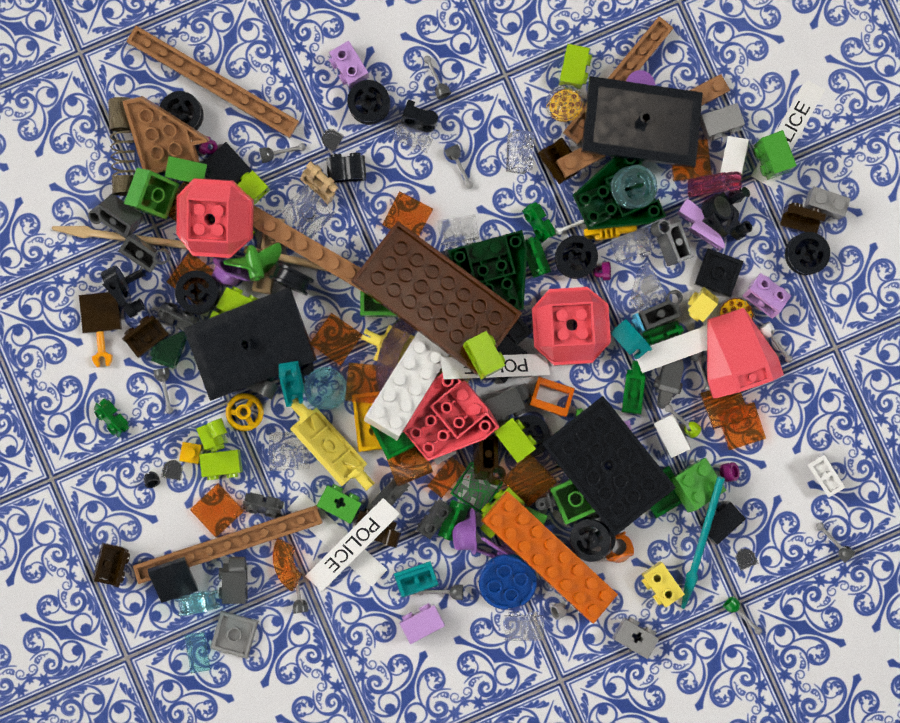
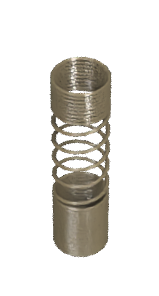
M113 97L108 100L109 130L116 132L109 136L110 139L116 141L110 148L118 151L110 157L115 161H119L111 165L112 169L119 171L111 176L112 194L117 196H127L134 176L116 174L135 172V170H120L113 167V165L119 163L135 162V160H119L112 157L119 153L135 152L134 150L123 151L112 148L113 145L119 143H134V140L121 141L111 137L119 133H131L122 102L126 99H131L128 97Z

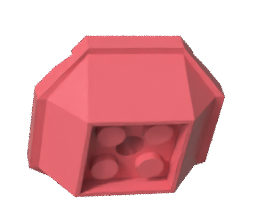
M194 178L177 195L176 235L192 256L231 258L253 239L254 200L233 180ZM209 214L215 217V223L209 221Z
M588 287L549 289L531 309L534 348L553 366L593 363L611 343L609 305ZM569 320L576 323V329L573 331L569 330L566 326Z

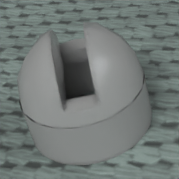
M556 603L550 607L551 614L556 620L563 618L567 614V609L565 610V605L562 603Z

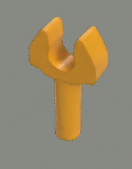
M104 331L96 332L98 352L92 356V361L96 367H100V358L105 357L106 366H110L113 355L108 354L105 350Z

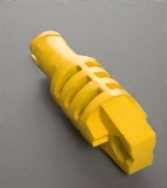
M637 226L588 230L586 228L583 230V235L588 239H595V241L618 238L620 234L637 232Z

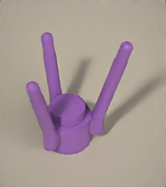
M481 538L488 545L496 549V554L498 555L516 554L506 544H502L499 547L487 538ZM477 548V552L494 558L498 556Z

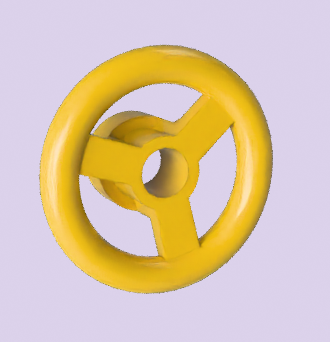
M241 393L230 399L225 413L228 423L234 429L250 431L261 423L264 409L261 401L256 396L249 393ZM248 399L246 405L241 404L236 409H232L238 400ZM253 403L258 408V416L255 421L251 418V406ZM244 408L247 410L245 416L241 414V410ZM232 415H236L239 419L246 420L248 425L243 426L237 424L233 420Z

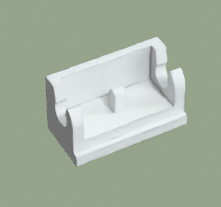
M728 136L720 171L723 177L742 180L749 139Z
M673 414L654 423L671 458L691 449L678 420Z
M824 453L819 454L816 459L809 461L807 465L828 497L845 488Z

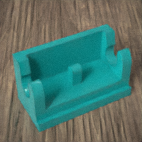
M627 319L610 332L629 355L639 349V352L634 355L635 359H639L646 352L652 350L646 340Z
M298 361L279 364V380L286 407H291L293 404L292 400L298 398L301 404L305 388Z
M431 561L394 573L402 598L439 586Z

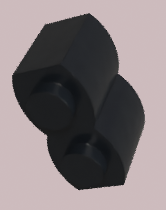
M355 152L350 153L347 157H342V154H331L330 158H326L328 178L331 177L335 181L334 183L366 181L365 155Z

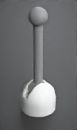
M769 321L762 325L759 330L763 336L771 338L784 355L785 361L791 363L793 360L792 356L785 352L773 336L775 329L772 323Z

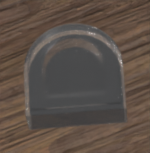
M328 129L322 134L321 140L326 148L335 152L344 135L334 129Z
M177 460L167 461L163 465L161 477L181 481L182 464Z
M742 548L736 553L735 559L740 571L759 564L755 553L750 549Z

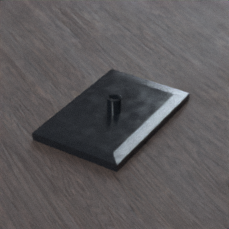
M590 76L581 152L695 168L703 93Z
M290 287L183 328L210 401L279 375V364L298 361L299 367L317 361Z
M601 396L542 443L614 536L676 488L604 396ZM606 462L611 463V467L609 469L605 468Z

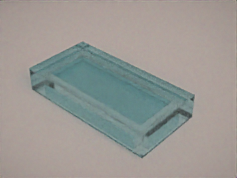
M205 631L185 634L190 673L211 670Z

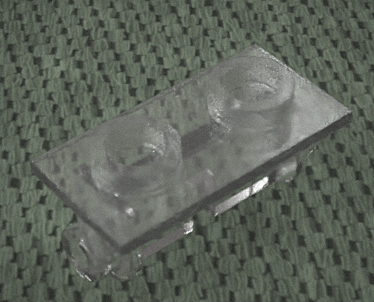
M399 122L392 139L428 153L435 136Z

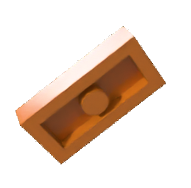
M538 376L529 406L567 417L575 388ZM542 385L568 394L565 407L562 408L536 399L539 386Z

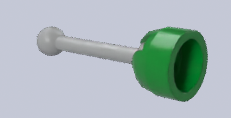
M731 596L726 600L723 607L728 612H737L754 629L755 634L760 635L762 633V629L755 626L740 611V602L735 596Z

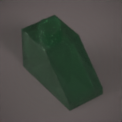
M181 331L158 342L157 346H153L150 353L151 361L176 369L187 341L185 332Z

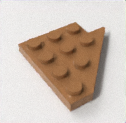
M143 96L122 101L142 169L155 173L166 171L169 156L199 162L195 145L210 141L207 136Z

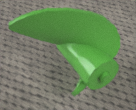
M275 243L258 252L254 245H249L245 257L227 259L223 262L225 265L247 269L251 281H260V279L264 278V274L278 261L282 248L280 243Z

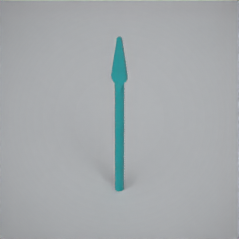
M717 476L690 571L686 574L683 591L685 595H683L681 604L682 609H685L698 581L697 572L725 478Z

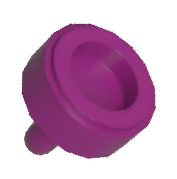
M207 136L210 141L200 144L199 154H213L217 150V143ZM209 144L213 146L211 150L208 149Z
M602 262V266H597L593 271L596 277H603V281H609L611 279L610 262Z
M734 462L722 464L720 466V475L725 478L724 481L726 482L737 481L740 476L739 467Z

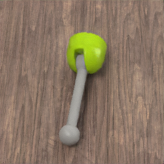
M671 405L665 406L666 412L672 413L685 425L684 431L690 438H695L700 434V425L693 421L687 423L673 410Z

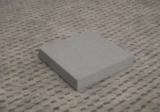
M222 610L210 649L248 659L259 621Z

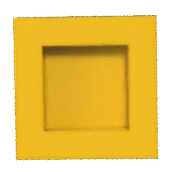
M182 442L179 461L199 464V454H201L202 445Z

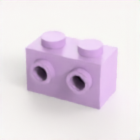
M349 41L329 52L331 58L328 60L333 69L337 68L340 75L338 77L343 85L347 84L349 88H352L358 82L369 78L368 71Z
M760 273L753 279L742 297L773 319L782 311L791 295L784 288L772 282L769 277Z
M424 604L419 607V612L415 614L410 612L402 616L403 620L400 621V626L410 644L445 626L435 604Z

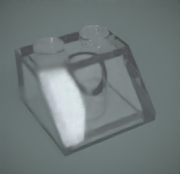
M307 184L280 211L296 229L311 239L336 214Z
M292 431L270 432L268 451L269 471L310 469L309 450Z

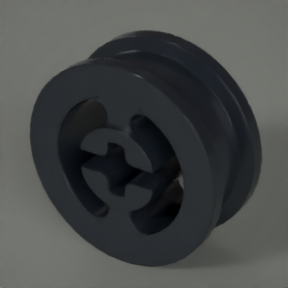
M360 81L351 88L348 94V108L352 116L362 124H377L384 120L389 113L390 98L388 92L377 81ZM371 91L379 93L383 99L382 106L377 112H374L378 108L377 99ZM361 93H363L360 97L361 106L367 114L360 113L356 109V99ZM367 99L371 100L370 106L367 105Z
M175 91L168 94L160 104L162 109L170 112L171 108L179 113L184 111L188 115L181 114L179 116L175 112H171V114L181 121L188 123L189 126L196 130L200 128L204 119V111L200 102L192 94L185 91ZM189 104H192L194 108V115L192 120L188 116L192 115L191 111L188 108Z
M804 232L793 237L785 248V261L788 267L800 275H811L823 270L830 259L828 242L824 237L814 232ZM803 240L811 241L815 244V246L808 244L798 249L797 254L795 253L797 245ZM810 251L811 254L805 257L804 253ZM819 253V260L813 267H805L800 264V262L808 263L815 260Z
M575 235L564 239L555 252L557 269L564 276L572 279L587 276L594 270L598 261L596 246L590 239L584 236ZM571 244L582 246V249L574 248L572 250L575 255L580 254L579 260L582 263L586 258L585 253L589 254V263L585 269L575 271L570 268V266L576 267L581 264L578 260H572L574 255L571 252L567 255V262L563 260V252L567 246Z
M276 262L275 265L277 267L274 274L269 275L268 278L286 288L290 287L291 290L307 296L306 290L309 284L314 282V279L291 267Z
M190 271L178 280L175 287V297L179 305L187 312L197 315L205 314L211 311L218 303L219 287L216 281L206 272ZM193 280H204L209 284V287L204 288L203 285L198 283V289L202 291L198 297L202 302L210 295L208 301L200 306L188 304L186 301L187 297L197 302V297L193 294V292H196V285L193 283L185 290L186 286Z
M524 415L517 418L521 423H529V427L522 430L524 433L532 431V435L537 437L538 434L534 426L538 425L543 433L542 443L550 438L549 428L541 418L534 415ZM542 443L526 457H535L544 452L545 448Z
M597 516L588 517L578 522L570 533V545L573 552L579 558L588 562L598 561L610 554L616 543V536L612 534L600 517ZM586 526H591V527H595V528H596V529H592V530H590V531H588V532H585V527H586ZM597 546L601 547V551L598 552L590 550Z

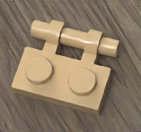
M311 161L306 165L300 180L328 205L333 201L335 192L339 187L331 177L328 178L322 172V168L318 165H314Z

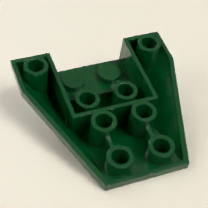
M614 157L572 195L588 230L649 225L666 217L659 199L656 200L642 171V162L640 160Z
M522 230L448 250L451 261L516 309H524L527 246Z

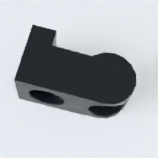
M408 99L400 123L424 132L434 131L438 122L436 112L417 108L414 106L415 102Z

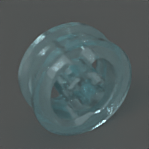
M642 165L624 167L613 177L611 184L612 195L622 207L629 209L645 207L656 196V177L650 169ZM640 183L644 184V186L637 187L633 190L625 191L626 187H631L635 184Z
M322 367L312 371L304 384L307 400L318 409H335L347 397V381L339 371L333 368ZM329 375H332L339 383V394L332 400L331 397L336 389H329L327 394L324 391H319L318 394L325 398L324 402H320L313 394L314 382L319 377L321 378V381L317 384L318 389L324 388V384L335 386L333 382L327 379Z
M217 589L175 598V602L179 603L180 608L178 616L202 613L221 607L216 601L215 594L218 593Z

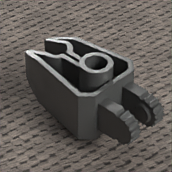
M683 359L662 366L660 375L655 378L653 387H656L655 392L659 393L657 405L660 409L670 405L672 397L674 398L677 394L681 393L683 383L680 382L684 370Z

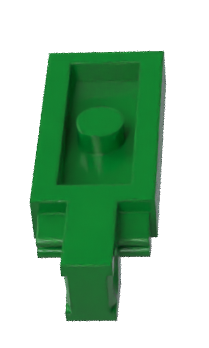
M636 360L632 361V369L627 370L625 375L621 410L624 413L641 414L646 376H644L645 372L642 373L640 371L639 363Z

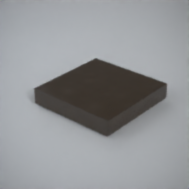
M109 292L79 295L82 333L122 330L120 306Z

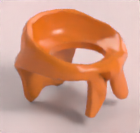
M625 531L616 535V539H621L625 542V552L615 554L611 551L610 554L605 556L607 560L621 563L634 555L633 544L630 538L625 535Z

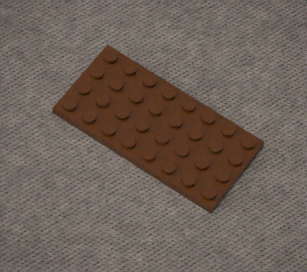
M399 221L395 223L351 281L476 375L478 373L467 355L463 344L467 340L487 331L489 335L493 336L497 349L522 314V312Z

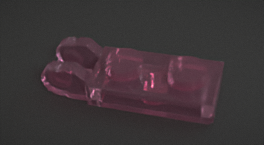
M737 171L723 172L689 179L688 196L690 198L727 190L731 192L739 190L742 187V182L740 181L742 174Z

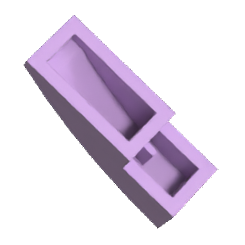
M687 198L676 214L692 224L688 231L721 251L725 247L721 235L702 222L705 218L702 210Z

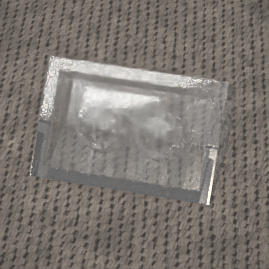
M649 262L638 269L630 295L632 298L630 300L631 305L635 310L638 309L639 312L667 297Z

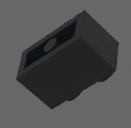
M722 501L716 507L708 535L709 539L716 545L746 520L730 501ZM705 517L700 521L702 523L699 526L701 530L705 521Z

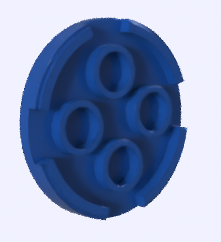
M503 554L496 556L483 566L479 574V589L484 600L498 609L508 610V608L523 606L532 598L537 587L535 571L518 555Z

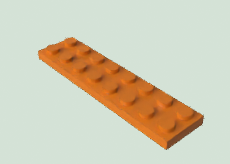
M506 491L481 520L589 622L594 624L618 595L509 492Z

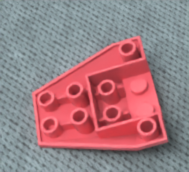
M744 308L707 319V382L713 399L763 385L784 375L779 357Z
M441 373L434 379L403 432L426 460L430 461L482 441L500 426L490 409L465 379H443V373Z

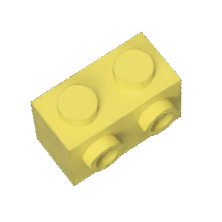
M705 287L699 293L694 292L687 303L689 304V316L697 322L699 320L704 322L718 305L719 298Z
M661 561L641 574L644 578L641 580L648 590L652 589L655 594L652 597L659 606L662 604L666 608L685 595Z

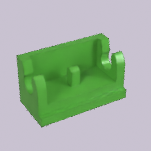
M169 156L165 177L191 182L194 178L204 179L207 164Z

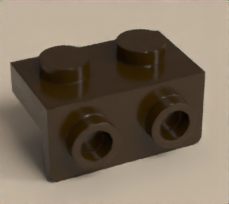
M563 138L558 139L554 144L538 152V155L558 184L571 179L580 172L578 171L565 178L556 161L572 152Z
M792 202L784 207L780 226L801 232L818 233L819 226L825 221L826 214L821 213L822 210L811 207L807 209L803 208V205L800 203Z
M148 315L140 320L139 326L128 329L124 333L125 336L122 340L128 344L137 358H140L168 337L169 333L155 316Z
M102 542L92 580L119 588L120 583L124 581L125 572L123 571L125 564H128L130 559L129 550L122 546Z

